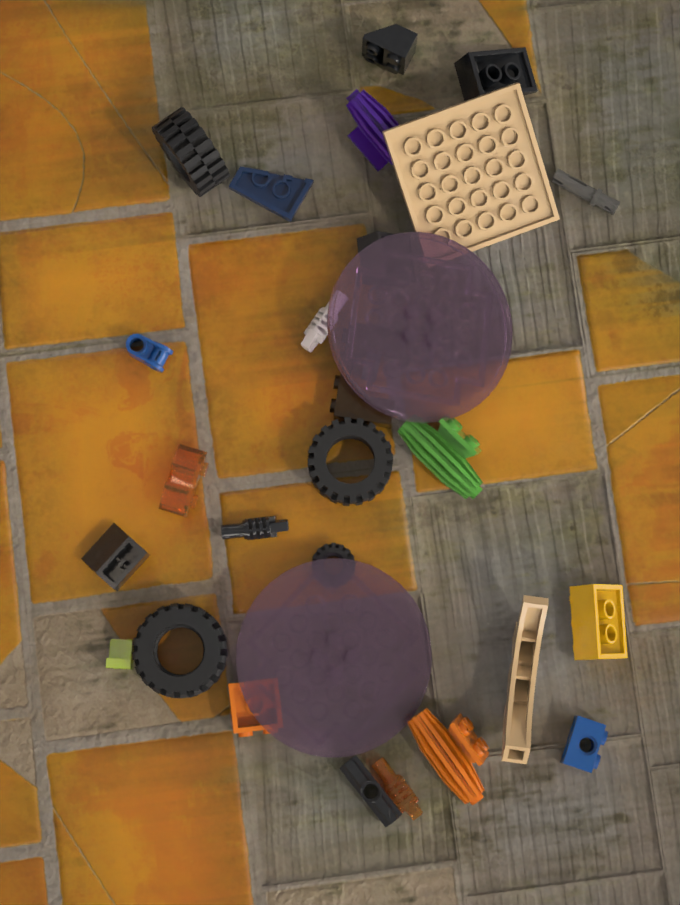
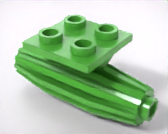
M412 415L397 431L409 449L443 484L464 499H467L469 496L474 499L483 490L480 487L483 481L466 458L475 456L482 451L478 447L480 445L479 441L471 434L466 436L461 431L463 426L454 417L441 418L438 421L440 426L437 431L416 415Z

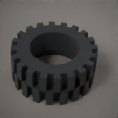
M180 107L152 127V132L160 147L166 153L167 158L198 197H202L230 177L229 170L225 166L224 160L220 157V153L214 147L213 142L207 137L196 119L184 107Z
M344 417V421L340 422L336 419L331 421L332 424L327 427L325 425L322 427L321 432L313 438V443L308 451L309 475L314 487L320 491L324 498L328 497L331 502L335 504L337 502L343 503V506H350V504L362 505L363 502L367 500L369 502L378 493L380 494L390 479L393 464L391 445L389 441H386L382 430L378 431L376 425L371 422L367 424L364 423V419L357 418V421L351 420V417ZM355 439L369 447L374 457V467L367 478L358 483L349 484L338 481L331 475L327 468L326 458L333 445L339 441Z

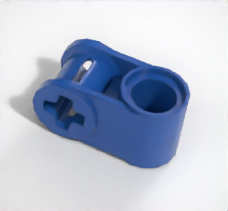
M132 334L126 340V349L132 358L144 363L155 371L163 373V366L168 356L173 354V350L141 334ZM136 341L144 344L143 349L138 352L131 350V345Z

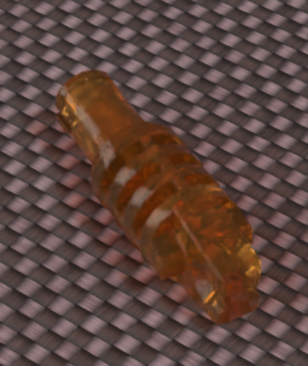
M384 757L371 765L385 783L383 785L384 790L402 813L406 811L413 821L420 817L423 811L416 803L419 801V798L402 775L396 774Z

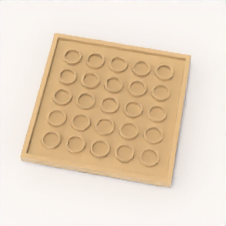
M518 82L382 131L427 268L560 219L521 86Z

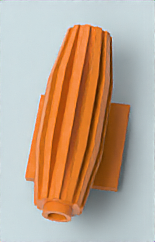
M427 708L408 720L407 724L421 752L443 783L464 804L470 802L471 805L479 802L484 797L482 793L485 789L472 763H477L478 766H481L489 755L487 751L489 747L482 737H477L473 731L474 725L467 716L463 717L460 713L454 718L447 729Z

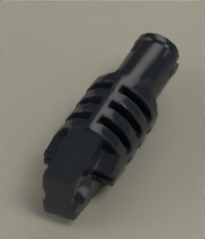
M275 516L248 518L242 520V523L221 525L222 539L244 537L247 540L272 538L277 537V532L289 530L288 519L275 520Z

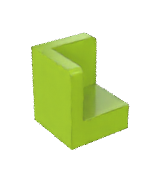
M133 639L110 640L109 658H106V668L133 670Z

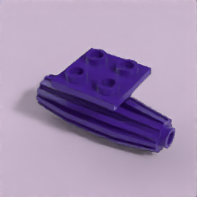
M356 89L346 98L349 101L346 107L358 126L347 136L372 166L379 171L388 162L393 165L382 131L400 124L383 105L364 89L361 92Z

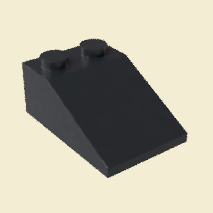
M526 47L468 52L454 63L464 101L516 82L520 83L523 96L538 91Z

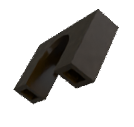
M352 322L348 323V329L343 328L341 343H345L344 352H339L337 366L342 367L340 375H335L333 388L338 390L337 398H332L330 413H334V420L344 421V417H351V420L357 421V418L364 419V423L369 424L371 422L377 427L391 428L395 401L367 397L358 392L351 381V371L360 359L366 357L368 349L375 350L374 354L380 351L382 352L381 356L401 359L406 331Z

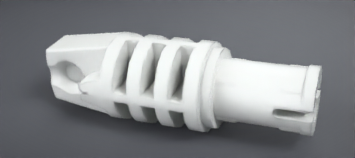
M336 291L326 307L320 308L314 316L315 318L312 319L310 325L306 328L304 332L306 336L301 342V346L311 353L318 343L322 344L326 339V336L338 321L337 314L348 300L343 293Z

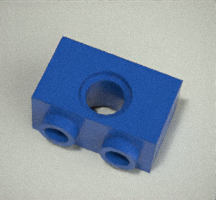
M575 715L560 763L592 773L593 769H597L601 755H598L600 745L604 746L608 736V731H605L606 725ZM583 738H588L591 741V748L587 752H583L579 746Z

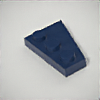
M240 166L229 185V189L291 222L312 187L314 180L294 178L285 174L284 176L277 175L268 171Z

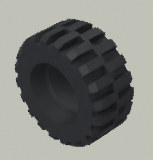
M174 603L158 608L153 614L150 613L145 618L144 623L139 625L136 630L138 631L136 638H133L132 645H134V651L132 652V660L135 662L137 674L141 676L145 685L153 689L154 692L171 698H191L206 692L220 679L221 673L225 670L228 657L227 638L219 622L208 612L191 604ZM175 628H187L194 631L203 643L204 653L202 661L196 669L187 674L178 675L167 671L158 659L157 650L161 638L168 631Z

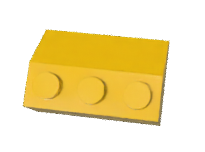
M589 584L570 586L569 601L571 604L574 660L628 658L622 585Z

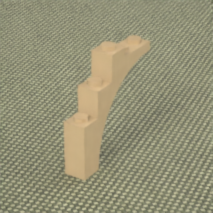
M523 595L518 622L515 624L512 637V660L508 673L507 701L503 714L502 761L527 764L531 749L532 714L537 667L549 598Z

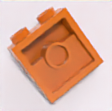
M277 677L228 683L232 732L234 734L238 733V737L253 736V731L263 730V734H272L278 732L277 728H283Z

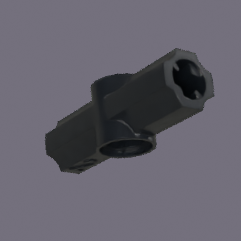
M357 755L353 756L339 768L385 827H388L402 815V812ZM368 784H374L378 788V793L373 798H368L364 795V788Z

